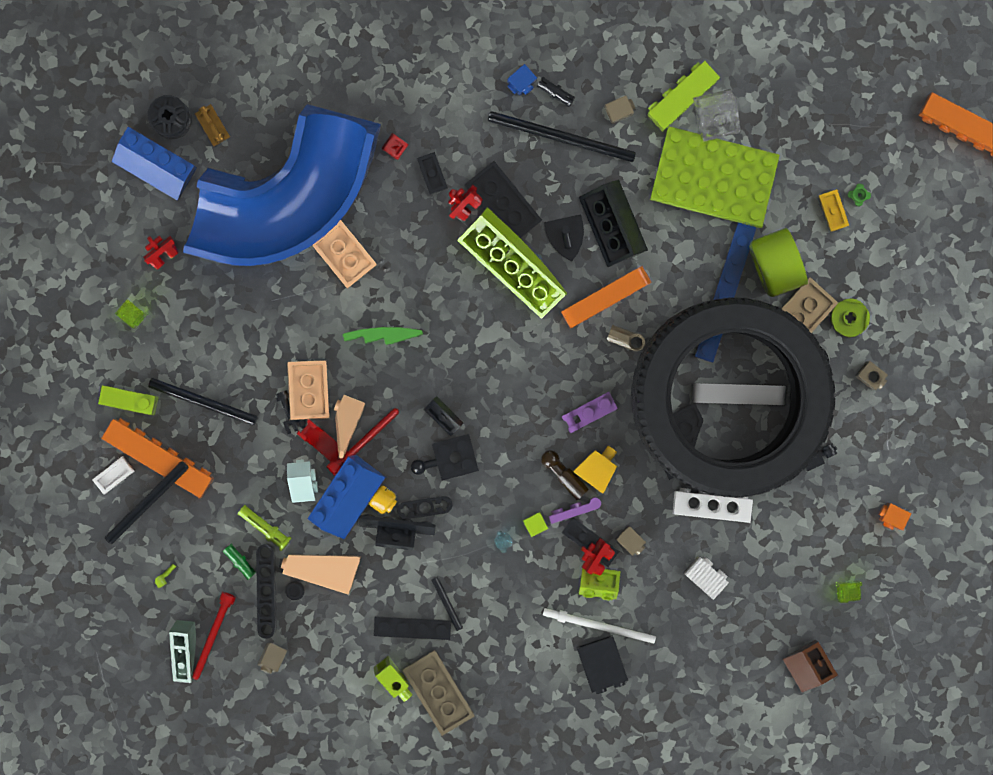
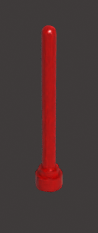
M397 408L392 409L345 453L343 459L331 461L326 466L328 470L336 476L348 456L356 455L399 414V410Z
M222 592L220 595L221 606L192 677L194 680L200 678L226 611L235 602L236 596L230 593Z

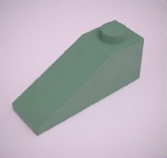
M176 620L169 631L173 681L192 683L196 647L195 622Z

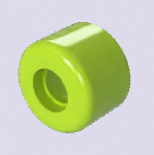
M787 228L751 241L749 249L759 280L768 296L776 297L808 285L800 253Z

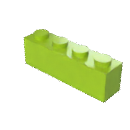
M706 61L702 64L697 62L690 69L692 73L688 77L683 75L676 82L678 84L673 90L669 88L662 95L664 97L663 100L659 103L655 101L648 108L650 112H648L647 116L662 132L720 79V76Z

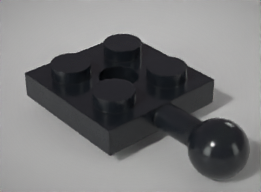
M469 434L433 443L432 447L436 459L425 462L415 460L411 464V471L416 475L423 474L428 468L438 466L441 481L479 471ZM452 452H458L461 455L458 463H453L450 460Z

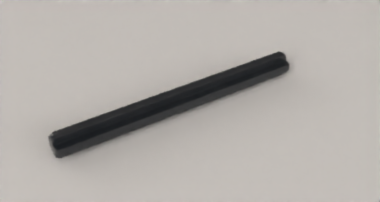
M151 378L148 387L250 425H255L258 417L256 415Z
M181 461L105 536V540L109 544H113L188 470V465Z

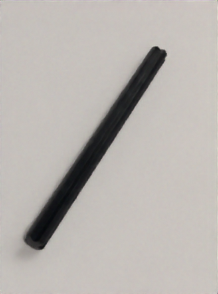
M491 111L489 113L488 121L630 162H633L636 156V152L497 112Z

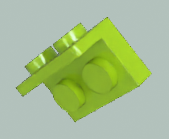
M582 568L579 595H583L586 598L601 597L607 601L617 599L621 571L605 569L602 575L594 573L591 575Z

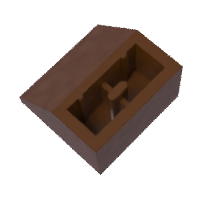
M817 640L810 642L783 658L785 665L801 692L818 687L838 676Z

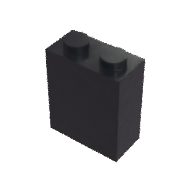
M613 635L576 647L592 693L601 694L606 692L608 687L614 686V688L624 686L625 681H628Z

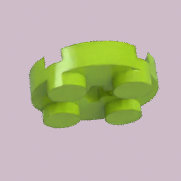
M845 299L839 302L831 312L833 329L845 337H855L866 330L870 322L868 309L857 299ZM849 312L855 317V320L851 321V323H848V320L845 319Z

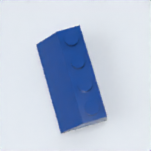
M127 127L118 142L112 159L114 164L177 201L197 169L193 164L130 127Z
M348 456L307 519L321 530L345 539L386 477L359 456Z

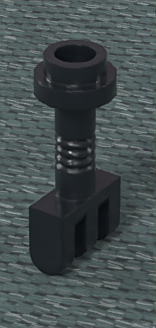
M287 390L277 393L276 401H281L288 419L282 422L287 435L291 434L290 425H292L294 432L298 431L296 425L298 422L301 429L305 428L303 420H290L289 393Z

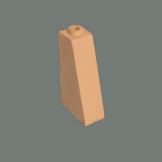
M289 554L282 561L281 568L284 569L282 574L349 595L361 556Z

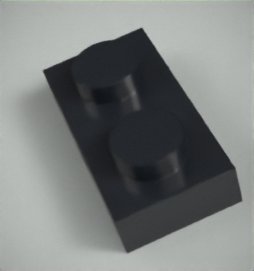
M435 152L417 158L429 194L432 195L448 189Z
M437 396L424 408V411L450 436L463 425V422Z

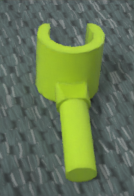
M174 564L155 579V584L158 588L167 584L165 577L176 568Z

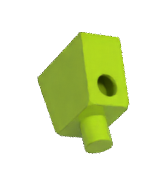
M389 656L373 667L375 677L393 698L399 695L403 702H405L412 696L408 689V680Z

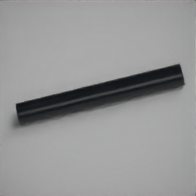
M438 576L431 579L456 631L461 630L463 626Z

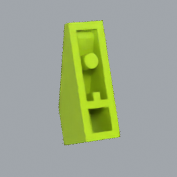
M102 385L98 404L155 415L159 396Z

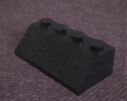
M619 180L603 184L579 196L607 267L648 251Z

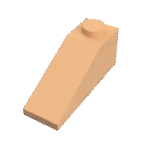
M343 395L342 400H337L334 410L337 411L335 422L340 459H343L365 406L364 402Z

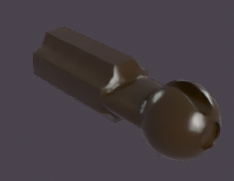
M548 450L542 455L541 462L543 466L551 469L556 474L557 480L576 500L580 499L589 490L570 468H566L563 465L558 453Z

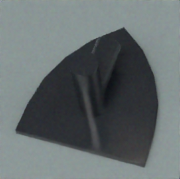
M581 214L544 222L547 237L553 248L564 258L573 261L583 243L584 227Z

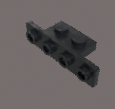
M371 514L359 516L360 527L377 529L375 546L413 551L416 533L435 535L436 525L428 521L396 520L392 517L380 518Z

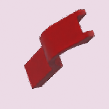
M308 419L307 426L296 434L313 446L330 462L339 460L337 441Z

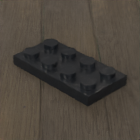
M495 161L464 185L467 189L472 185L477 187L476 193L482 198L481 207L484 210L488 207L519 238H522L542 221Z

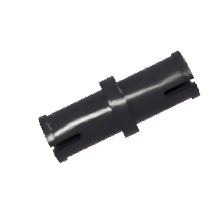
M542 77L541 81L537 84V88L551 95L550 98L559 100L567 107H570L575 99V96L561 89L562 86H556L545 79V77Z

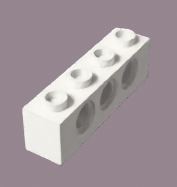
M680 488L674 494L672 514L751 523L753 500L748 499V497L734 498L710 495L702 491L691 493V489ZM692 497H696L699 501L696 508L689 506V500ZM712 499H715L718 503L715 510L708 508V502ZM733 501L736 503L737 508L734 512H729L727 504Z

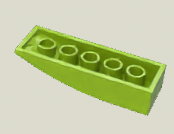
M488 207L457 240L541 319L567 294L536 254Z

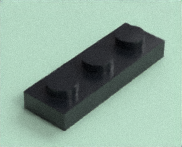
M572 517L562 531V534L580 547L588 548L591 543L596 544L599 538H601L574 517ZM611 544L609 545L610 548L615 552L614 556L610 560L606 559L605 557L601 559V562L605 564L607 567H609L611 562L620 552Z

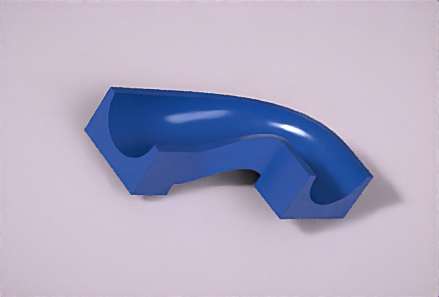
M307 104L298 117L290 156L287 162L272 175L258 181L248 182L245 181L244 177L208 168L197 182V187L200 190L198 207L190 235L184 245L183 253L225 264L254 266L286 259L312 246L337 225L360 192L374 157L381 124Z

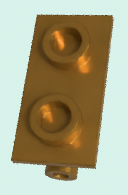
M211 104L198 109L199 111L195 115L213 146L230 138Z

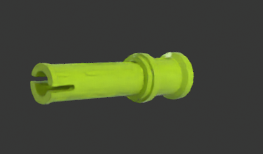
M246 505L237 514L266 536V540L273 542L279 547L280 551H283L292 539L290 536L287 537L280 532L277 526L272 527Z

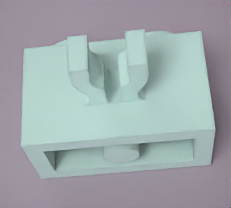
M304 459L296 460V463H287V480L292 503L315 501V493H318V482L314 481L316 480L315 469H311L310 461L304 462Z

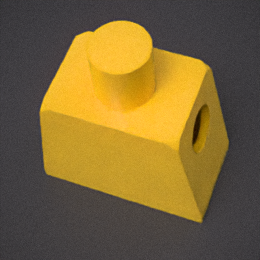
M607 446L602 454L594 450L573 472L603 494L617 468L611 462L617 451L610 446Z

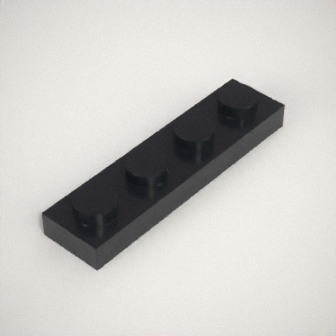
M375 616L374 636L450 640L451 620Z

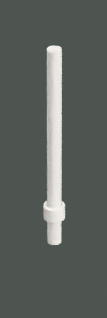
M544 608L543 616L555 618L559 622L565 623L567 621L653 644L656 640V636L570 615L563 610L555 611Z

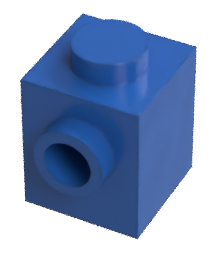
M524 64L507 79L509 83L507 87L513 94L518 93L520 96L524 93L527 95L534 88L532 85L537 81V77Z

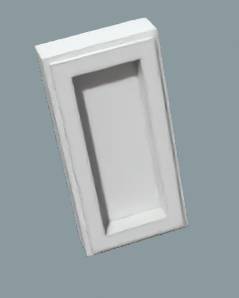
M122 456L92 480L105 495L135 472V470L125 457Z

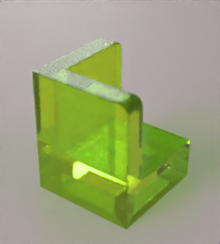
M126 300L115 313L133 329H136L148 315L129 300Z
M861 581L836 582L838 602L848 603V601L861 600Z

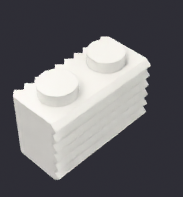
M698 556L684 574L714 600L729 583L726 581L728 576L720 569L716 572L711 567L713 563L708 558L704 557L702 559Z

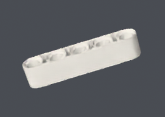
M692 383V403L786 405V386Z

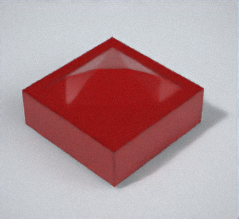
M391 133L381 149L398 160L409 144Z

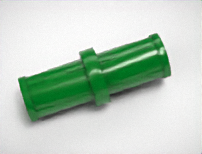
M232 543L222 551L231 560L233 567H237L247 580L256 573L253 567L246 561V557L242 556Z

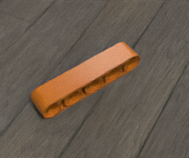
M641 266L568 307L561 313L571 329L647 286L652 281L644 267Z

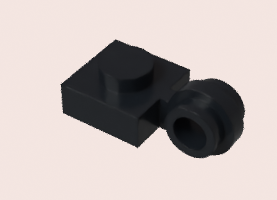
M833 443L822 447L823 451L819 452L816 458L814 457L811 460L812 463L806 470L810 471L825 464L822 456L826 455L829 458L836 455L837 447Z

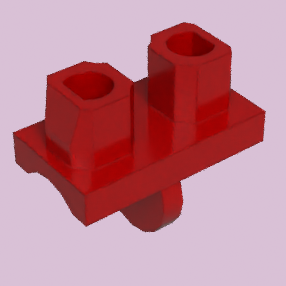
M472 185L466 192L462 188L458 191L452 189L449 192L451 199L448 202L453 205L449 216L452 219L457 216L465 221L471 214V211L465 206L470 204L473 208L477 209L481 205L482 198L476 193L477 187Z
M160 235L155 239L149 236L147 239L150 243L145 246V249L151 251L143 257L147 264H151L158 270L165 264L160 257L162 253L166 252L170 258H173L179 252L171 236L167 237L164 241H162L163 239Z
M599 538L596 544L591 543L588 548L582 546L581 550L584 552V555L581 559L585 562L581 567L591 575L592 573L602 575L605 566L599 562L603 557L608 560L612 559L615 552L606 541Z

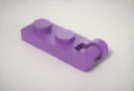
M607 392L561 417L567 422L568 430L572 433L618 408L611 394ZM576 415H578L581 420V422L577 424L573 419V417Z
M593 497L589 500V503L581 505V502L570 505L571 509L565 511L562 508L551 511L552 515H549L550 522L553 524L596 510L601 506V501L597 497Z

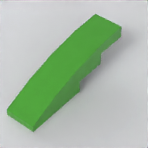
M378 327L344 333L343 337L345 342L364 337L366 344L384 339L386 345H391L421 336L423 331L402 327Z

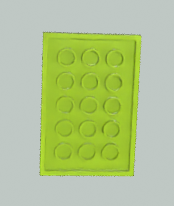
M668 126L650 200L762 228L780 155Z

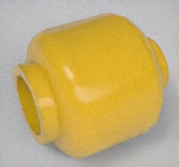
M380 486L370 500L369 505L380 514H385L386 512L389 514L398 501L395 500L396 494L386 486Z

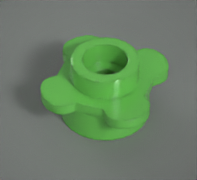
M857 184L853 191L848 192V197L852 198L855 205L860 207L865 200L871 198V193L867 192L863 184Z

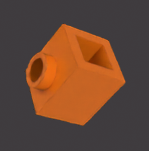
M887 503V505L882 506L879 512L881 516L879 520L884 522L883 526L891 530L895 527L903 531L912 513L892 503Z

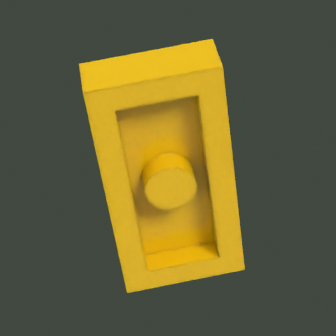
M838 190L819 195L818 198L830 232L849 226Z

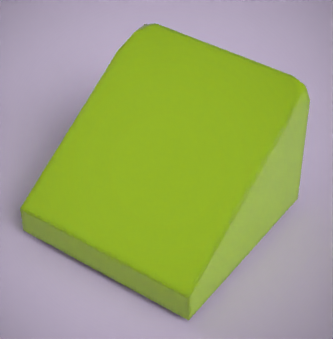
M540 512L523 520L531 537L548 529Z

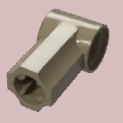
M612 325L607 341L636 352L644 348L645 339L642 335ZM635 337L642 340V345L639 348H634L631 345V340Z

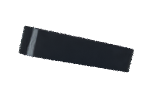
M266 543L259 546L256 551L257 631L263 639L271 638L277 629L275 548L271 544ZM263 547H267L271 551V555L268 558L261 555ZM265 566L271 570L269 577H265L261 573L262 568ZM263 586L270 587V596L263 595L261 591ZM264 605L271 607L272 612L270 615L263 614L262 607ZM263 625L271 626V634H265L262 631Z

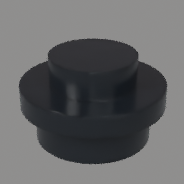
M292 581L286 586L285 593L289 599L299 600L303 597L305 589L300 582Z

